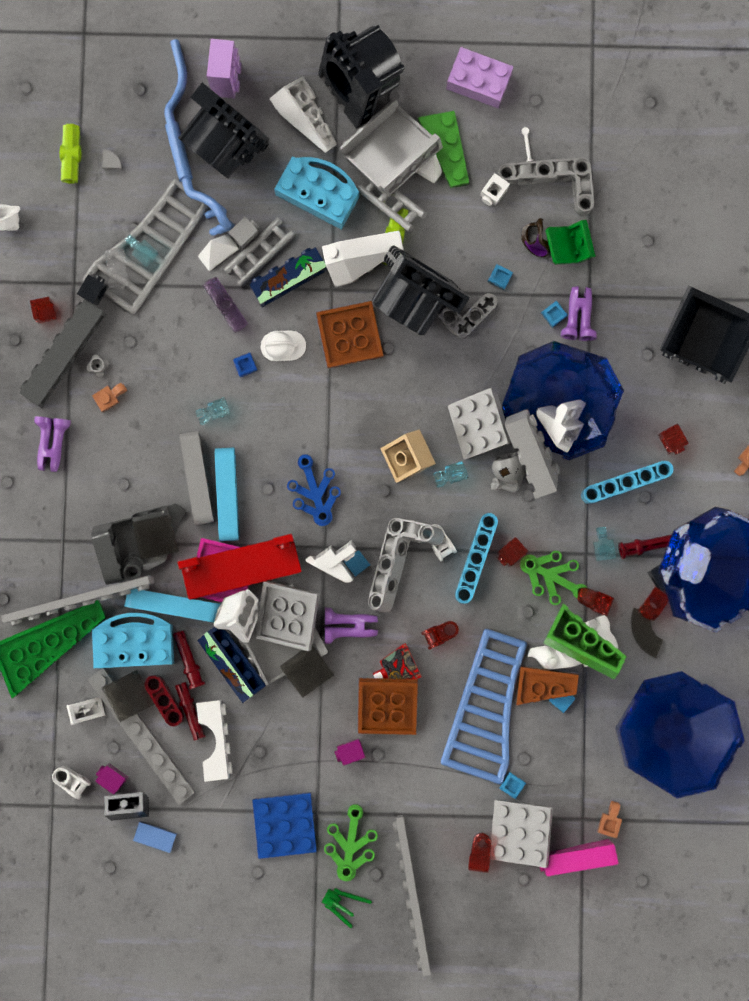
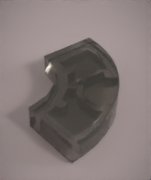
M633 608L630 622L633 637L645 653L656 658L663 640L657 637L652 630V615Z

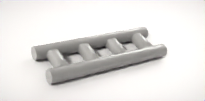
M372 183L366 188L362 185L357 187L361 195L408 232L413 230L414 226L411 222L417 216L423 219L427 215L426 211L398 190L391 195L399 201L390 208L384 203L388 199L384 194L379 198L372 194L376 189ZM404 205L412 210L405 218L398 214Z
M278 217L223 269L228 275L233 271L240 278L237 284L241 288L296 236L291 230L286 234L279 227L282 221ZM272 232L281 239L274 247L265 240ZM259 245L268 252L260 260L252 253ZM246 258L254 265L247 273L238 266Z

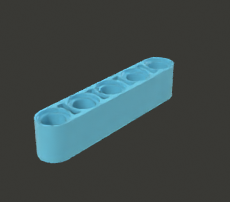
M215 448L219 541H239L235 448Z
M661 461L593 484L582 491L581 498L586 504H593L658 482L672 475L673 465L669 461ZM660 465L667 468L666 475H662L659 472ZM642 472H647L649 474L648 481L642 480ZM624 478H629L631 480L630 487H625L623 485ZM606 484L613 486L612 494L605 491ZM588 490L595 492L594 500L588 499L586 495Z
M492 513L483 515L479 521L455 592V598L459 603H469L474 596L498 525V519ZM484 518H492L493 526L486 527L483 522ZM480 535L486 536L488 540L484 546L480 545L477 541ZM478 553L481 556L479 564L472 562V554ZM471 571L475 574L473 582H468L465 579L466 572ZM463 589L469 592V598L465 601L459 598V592Z
M133 589L131 594L126 595L124 607L214 623L217 610L221 604Z

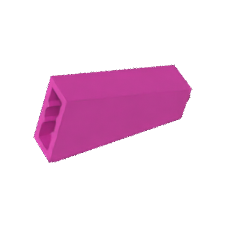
M609 839L551 851L549 852L548 867L539 868L541 872L544 871L546 876L619 863L615 845Z

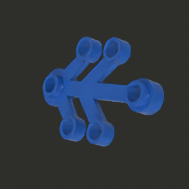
M304 454L298 458V466L304 470L310 490L298 485L295 480H290L287 483V488L291 492H297L313 500L316 509L304 504L301 498H296L293 501V507L296 510H303L312 515L317 525L326 526L332 520L330 510L336 498L341 495V490L336 486L332 487L329 490L330 496L323 506L321 498L329 482L335 477V472L331 468L325 469L324 477L317 488L311 469L313 460L311 456ZM308 459V465H303L302 460ZM332 471L333 476L330 478L326 477V472ZM290 483H296L295 489L289 488ZM333 489H337L339 491V494L337 496H333L331 494ZM301 501L302 506L297 508L295 502ZM325 513L326 519L321 520L319 515Z

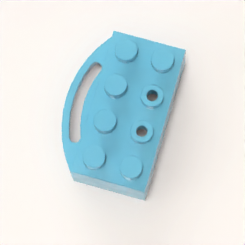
M292 156L274 189L276 196L341 230L359 199V191L356 185L342 169L328 161L312 157L295 158ZM309 164L326 166L339 173L347 183L341 182L328 171L312 167Z
M125 613L107 619L92 629L93 668L175 664L174 637L172 635L173 625L162 618L145 613ZM125 617H145L154 620L153 625L139 622L124 623L115 627L110 625L111 622ZM141 653L144 654L143 659L140 658ZM122 654L125 656L124 660L120 659Z

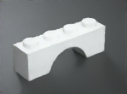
M222 700L196 703L198 723L208 726L216 738L214 753L203 761L204 781L228 779L233 770L232 762H228L227 755L230 754V743H226L225 736L228 735V724L224 723L223 715H226V705L222 704Z

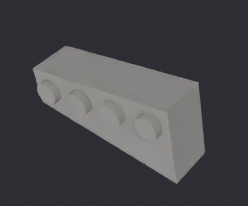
M528 409L506 417L505 428L514 449H519L517 453L521 466H526V478L528 483H533L535 487L533 495L536 499L557 491L560 469L558 464L552 460L553 456L550 448H546L544 444L543 433L541 431L538 432L536 428L537 422L534 415H530Z

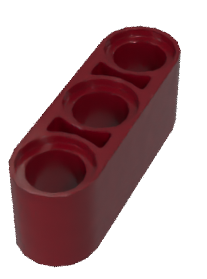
M159 675L149 676L145 680V689L165 722L170 726L181 724L184 720V712L164 679ZM153 678L159 681L157 689H152L150 686V681ZM162 695H166L169 698L167 706L160 703ZM172 712L179 714L178 722L171 721L170 714Z

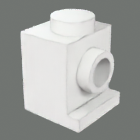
M494 173L481 191L482 201L489 206L492 204L496 206L505 192H507L510 183ZM491 191H495V192L497 193V195L494 196V195L491 194L490 192H491Z

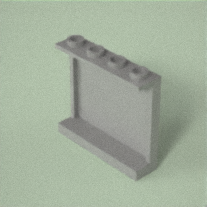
M394 98L391 102L385 104L380 112L373 115L370 121L363 127H360L350 139L344 141L340 150L343 157L388 198L438 153L443 146L438 135H431L398 105L397 99Z
M257 623L249 643L242 642L239 639L243 649L247 648L250 653L247 657L251 665H256L259 671L257 674L266 685L329 653L316 627L310 651L255 638Z

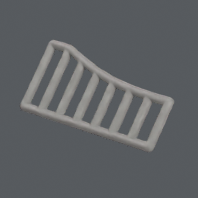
M178 178L171 182L165 193L141 223L122 241L95 260L83 277L84 282L88 274L94 276L99 269L138 295L131 305L109 289L104 294L105 297L131 314H135L209 208V206L202 203L197 212H194L171 197L177 187L184 191L183 184ZM166 203L191 218L186 228L160 212ZM155 217L181 234L175 243L148 226ZM145 232L169 248L170 251L165 258H162L135 240V238L140 233ZM127 245H130L158 263L159 267L152 274L120 251ZM115 257L149 281L141 289L104 263Z

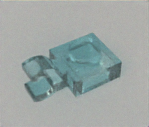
M130 234L125 239L126 243L134 249L131 253L132 256L146 268L159 254L145 240L139 243Z
M225 397L208 403L207 408L195 411L197 418L204 416L199 418L200 425L208 423L211 417L212 420L230 414Z
M463 461L445 466V471L433 473L437 488L443 487L447 481L452 484L469 478Z
M606 527L596 528L599 540L593 542L596 561L615 559L613 539L607 540Z

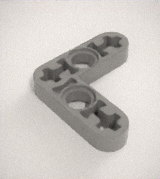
M487 293L463 317L447 307L436 318L456 337L464 339L496 308L497 298L495 295ZM485 299H492L493 306L488 305L483 311L481 308L485 305ZM473 311H478L481 314V318L478 321H473L470 314ZM452 312L454 319L450 322L446 321L443 317L444 313ZM467 318L470 323L466 328L467 333L462 332L460 334L458 326L463 327L467 323L465 321Z

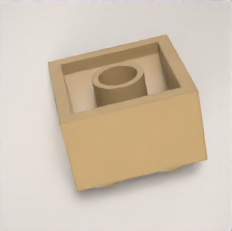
M420 429L404 434L380 448L396 483L436 464Z

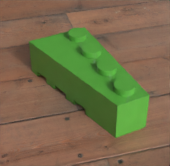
M563 603L543 643L615 679L627 656L608 640H604L597 634L598 632L585 624L582 621L583 619L577 614H573Z

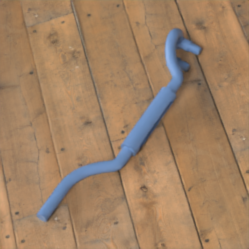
M175 39L170 44L178 71V82L174 94L164 110L167 123L165 128L178 178L183 184L186 195L190 199L200 201L209 206L211 210L205 212V217L207 219L217 217L220 223L209 230L210 235L215 236L230 231L235 224L227 218L226 208L209 195L193 189L191 181L193 176L184 143L178 139L181 135L179 123L174 117V110L179 104L187 84L185 60L180 42Z

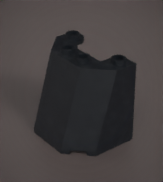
M688 285L659 350L663 352L662 356L673 360L676 357L679 358L678 362L689 366V364L697 366L695 370L706 374L707 371L716 376L715 380L725 384L726 381L732 383L749 349V312Z

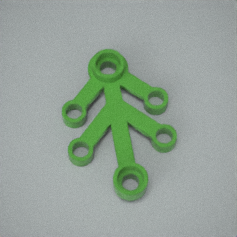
M553 551L549 555L539 558L533 555L524 556L520 561V568L524 573L529 574L533 587L532 593L535 596H541L544 593L543 586L539 585L537 573L544 577L550 596L549 602L552 605H558L561 602V597L556 592L554 582L572 591L576 599H584L588 596L589 591L586 585H576L557 575L566 571H576L579 568V563L576 560H570L566 564L546 569L540 565L550 561L559 562L562 558V554L559 551ZM553 553H557L559 555L558 560L553 559ZM527 561L533 562L532 568L527 567ZM571 562L576 564L575 569L570 568L569 564ZM536 587L541 588L540 594L535 593L534 589ZM579 588L584 589L583 595L578 594ZM553 596L558 597L557 603L552 602Z
M353 804L348 808L350 825L347 841L339 831V826L336 823L329 824L327 828L328 834L334 836L345 852L343 860L337 853L335 844L327 843L324 847L325 853L330 855L337 864V875L342 881L352 880L356 875V869L366 861H372L375 856L374 851L368 848L364 850L362 856L352 862L353 854L368 842L375 841L378 836L376 830L369 829L366 835L355 842L358 820L363 816V809L358 804ZM357 809L359 815L353 816L352 810ZM331 826L337 828L335 833L330 832L329 828ZM374 832L376 836L370 839L368 833ZM327 846H333L334 851L328 852L326 850ZM369 851L373 855L371 858H366L365 853ZM348 868L350 874H343V869Z

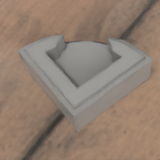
M103 149V170H122V165L117 155Z

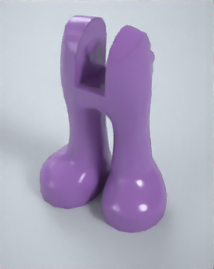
M572 287L569 298L568 323L566 328L562 329L561 337L568 340L577 339L578 311L581 310L579 340H596L597 333L590 326L592 290L585 287L584 298H578L579 287Z
M35 416L34 422L41 430L37 455L38 470L44 471L47 457H51L50 470L51 472H57L61 460L64 433L70 427L71 420L54 418L53 421L52 418ZM54 425L52 448H49L52 426Z
M325 607V625H355L352 628L325 627V644H330L339 637L367 638L377 636L378 630H365V622H378V617L368 614H337L332 608Z

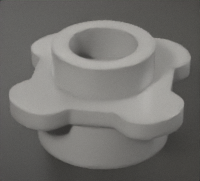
M93 355L86 368L89 372H94L98 377H102L105 368L109 366V362L102 360L98 355Z

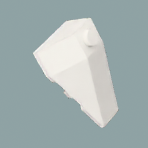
M302 76L284 86L270 100L281 116L321 150L327 152L337 144L328 124L323 122L321 117L323 112L321 108L316 106L314 101L316 96Z
M400 231L339 241L322 246L325 264L334 286L339 287L354 283L365 273L374 270V267L385 262L384 257L392 245L404 250Z

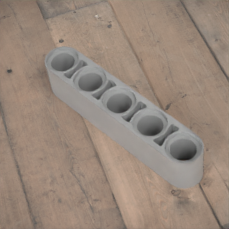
M200 432L180 434V443L195 526L214 523V512Z

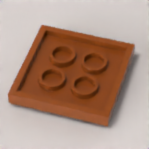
M372 301L316 312L328 369L383 357Z
M359 678L358 733L416 735L418 679Z

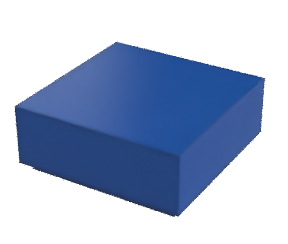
M251 353L233 359L240 378L258 371Z

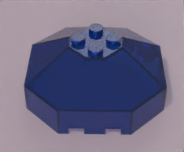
M552 341L518 356L501 407L505 420L508 416L528 409L530 415H534L538 432L541 431L543 433L546 448L549 447L551 452L560 454L563 459L570 461L605 446L609 432L615 422L616 410L624 389L606 357ZM582 400L586 404L578 420L584 423L570 450L565 452L556 447L538 419L537 410L538 408L550 405L558 408L562 403Z
M714 507L673 530L659 569L674 617L717 633L722 630V625L726 623L732 624L743 617L742 613L747 610L749 611L748 518L728 509Z
M683 671L643 680L615 727L625 767L677 799L717 789L724 772H727L734 760L735 753L745 741L735 701L722 695L709 685L697 681Z

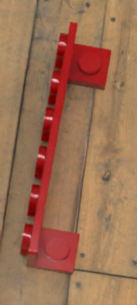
M293 534L177 562L179 569L182 570L189 600L301 573Z

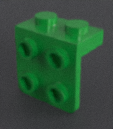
M587 220L578 221L570 226L546 228L551 257L555 265L579 264L596 257Z

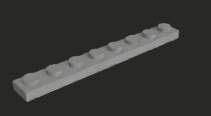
M146 576L1 615L2 622H10V625L22 623L21 619L35 620L40 618V614L46 613L47 616L57 614L58 609L62 608L65 611L72 610L80 603H83V606L94 604L95 599L101 598V601L112 599L114 594L119 593L120 596L131 594V590L136 588L138 591L149 589V585L155 584L153 576Z
M102 668L88 679L89 683L177 803L180 805L195 793L194 789L106 669Z
M402 814L395 816L396 821H392L394 833L399 835V840L396 841L397 852H402L403 860H399L401 872H405L406 880H403L404 892H409L410 899L406 900L408 912L412 911L413 919H409L411 931L416 933V939H413L414 950L419 951L420 958L416 959L418 971L422 970L423 976H428L431 973Z

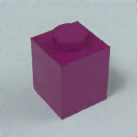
M359 738L337 745V751H334L337 761H342L343 766L365 758Z
M111 764L102 765L96 773L98 778L95 782L115 795L123 786L128 776Z

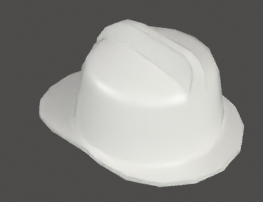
M0 204V231L19 229V206Z
M273 331L265 335L261 341L262 354L271 361L296 360L303 356L306 350L304 337L296 331Z

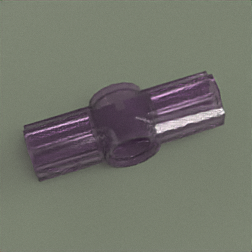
M214 277L206 281L203 285L204 289L233 332L236 333L244 329L248 325L247 321L218 278ZM224 301L230 302V306L227 309L221 308V304Z

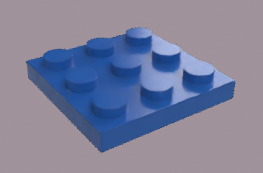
M311 792L252 800L258 859L317 852Z

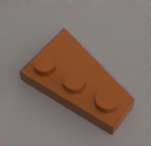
M521 666L516 705L576 695L579 674Z

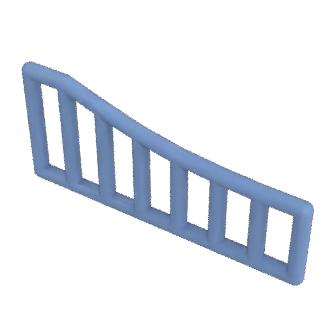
M490 629L483 631L441 758L442 765L497 784L503 783L509 766V726L512 700L520 667L527 649V642ZM489 638L519 647L516 657L513 658L486 649ZM483 656L512 665L510 677L480 667ZM477 674L508 684L506 696L475 686ZM471 693L504 703L503 715L468 704ZM465 711L502 723V736L463 723L462 719ZM462 730L501 743L502 756L456 741L458 731ZM453 748L501 764L498 774L495 775L451 760L450 756Z

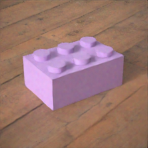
M211 39L207 68V79L210 89L220 97L235 98L236 92H239L240 82L238 81V74H241L242 68L238 48H235L234 41Z
M460 47L449 75L446 89L499 109L514 66Z

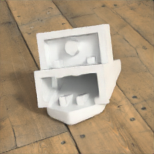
M582 400L562 403L558 408L550 405L538 408L537 417L557 448L565 452L570 450L584 423L578 420L586 404Z
M352 540L337 551L331 545L316 557L309 556L305 561L345 583H350L354 577L342 560L344 559L346 562L355 556L356 546Z
M249 589L225 597L217 610L214 626L217 629L230 630L242 642L249 643L259 616L260 606L257 604L259 599Z

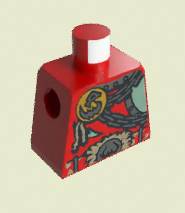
M406 643L380 660L383 668L373 673L374 678L418 679L422 677Z

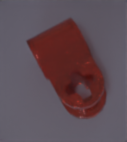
M582 588L579 591L578 602L594 612L608 616L614 601L613 597L589 588Z
M446 621L438 626L435 625L422 631L421 634L425 636L429 645L428 650L457 636L459 628L455 622ZM447 624L455 626L456 631L453 635L445 633L444 628Z
M478 833L473 838L468 870L484 873L489 871L491 842L489 836L485 833ZM481 839H484L486 843L483 844V847L479 846Z

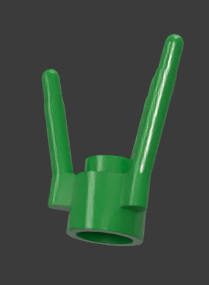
M337 888L334 891L328 889L321 903L325 904L324 907L332 911L349 928H352L353 925L336 910V907L351 917L354 914L339 904L341 900L339 895L368 904L372 903L369 899L340 891Z

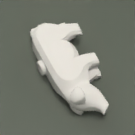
M605 615L584 622L590 628L595 629L598 632L597 634L604 640H608L617 649L619 648L615 637L610 631L609 620ZM548 646L530 648L527 656L535 658L547 670L572 668L583 664Z

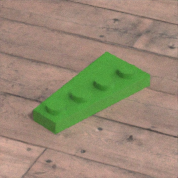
M455 111L418 117V122L431 135H438L441 139L443 148L436 153V156L450 188L469 185Z

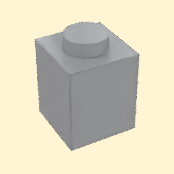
M244 217L228 233L233 241L244 250L259 235L257 230L259 227L252 219L249 221Z

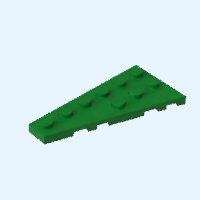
M96 600L94 604L82 606L0 641V671L12 699L107 618L100 600Z

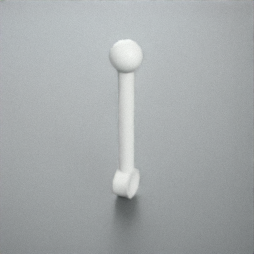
M524 127L522 134L525 138L527 161H533L528 139L529 129Z

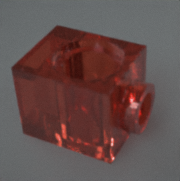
M679 424L658 434L668 455L673 452L675 455L686 450L684 446L689 444Z
M514 537L497 552L499 555L497 559L503 566L508 565L511 567L528 550Z
M654 587L638 611L645 618L655 621L671 597L657 587ZM650 603H654L657 608H653Z

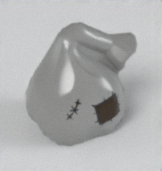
M517 452L499 455L494 459L492 471L496 477L493 478V483H491L492 491L502 489L516 492L520 489L525 477L526 466H521Z

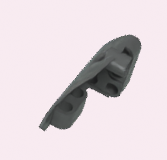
M175 503L142 511L132 515L130 518L94 526L91 537L105 584L138 579L142 573L164 563L186 510ZM136 567L138 571L130 572L128 568Z

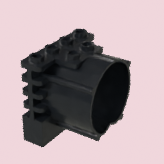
M377 25L371 26L359 34L355 31L345 34L339 31L328 35L318 76L320 78L325 76L324 84L326 87L330 86L332 95L337 97L340 105L343 104L345 106L344 113L355 128L358 129L370 121L378 98L399 86V74L403 72L405 66L402 64L392 41L381 30L380 26Z
M203 82L198 86L190 98L200 105L201 109L178 139L229 179L240 164L244 166L245 163H250L254 157V152L260 153V151L264 152L269 145V138Z
M392 245L384 257V261L390 267V271L372 298V301L388 317L403 324L420 336H425L444 305L460 314L470 297L451 279L397 246Z

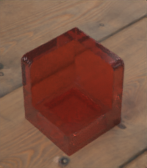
M50 297L30 300L33 318L36 322L44 323L57 320L54 302Z

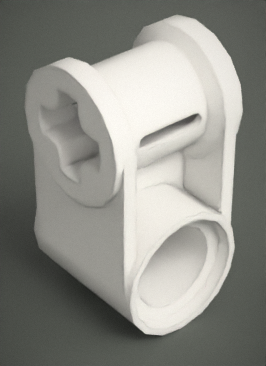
M436 524L431 525L441 529L444 533V539L439 545H431L441 562L444 557L451 553L455 554L457 551L443 528Z
M60 766L52 774L53 782L78 800L81 799V794L85 788L91 785V782L86 777L78 774L68 766ZM59 771H64L67 774L66 780H61L58 777Z

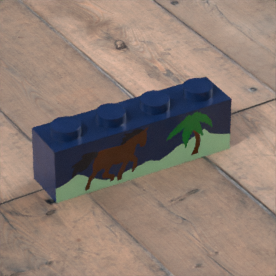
M316 247L305 249L299 257H291L284 262L283 266L279 268L278 266L273 267L268 271L267 275L263 277L257 276L252 280V283L249 284L262 308L327 271L326 264Z
M214 627L197 640L242 703L266 686L226 629Z

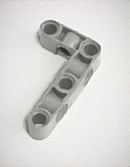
M586 158L507 163L500 166L497 175L510 183V185L571 181L576 213L580 216H587L594 206L591 164ZM577 166H583L586 171H578ZM546 169L548 174L542 175L539 170ZM509 172L511 177L505 178L501 173ZM580 203H587L589 205V208L583 209L580 206Z
M400 518L390 520L368 599V605L371 609L387 613L392 609L410 541L439 545L444 539V533L441 529L414 520Z

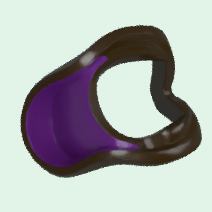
M539 218L537 222L526 224L521 232V240L524 246L537 257H547L551 253L548 241L542 238V218ZM531 227L538 228V235L534 242H529L528 228Z

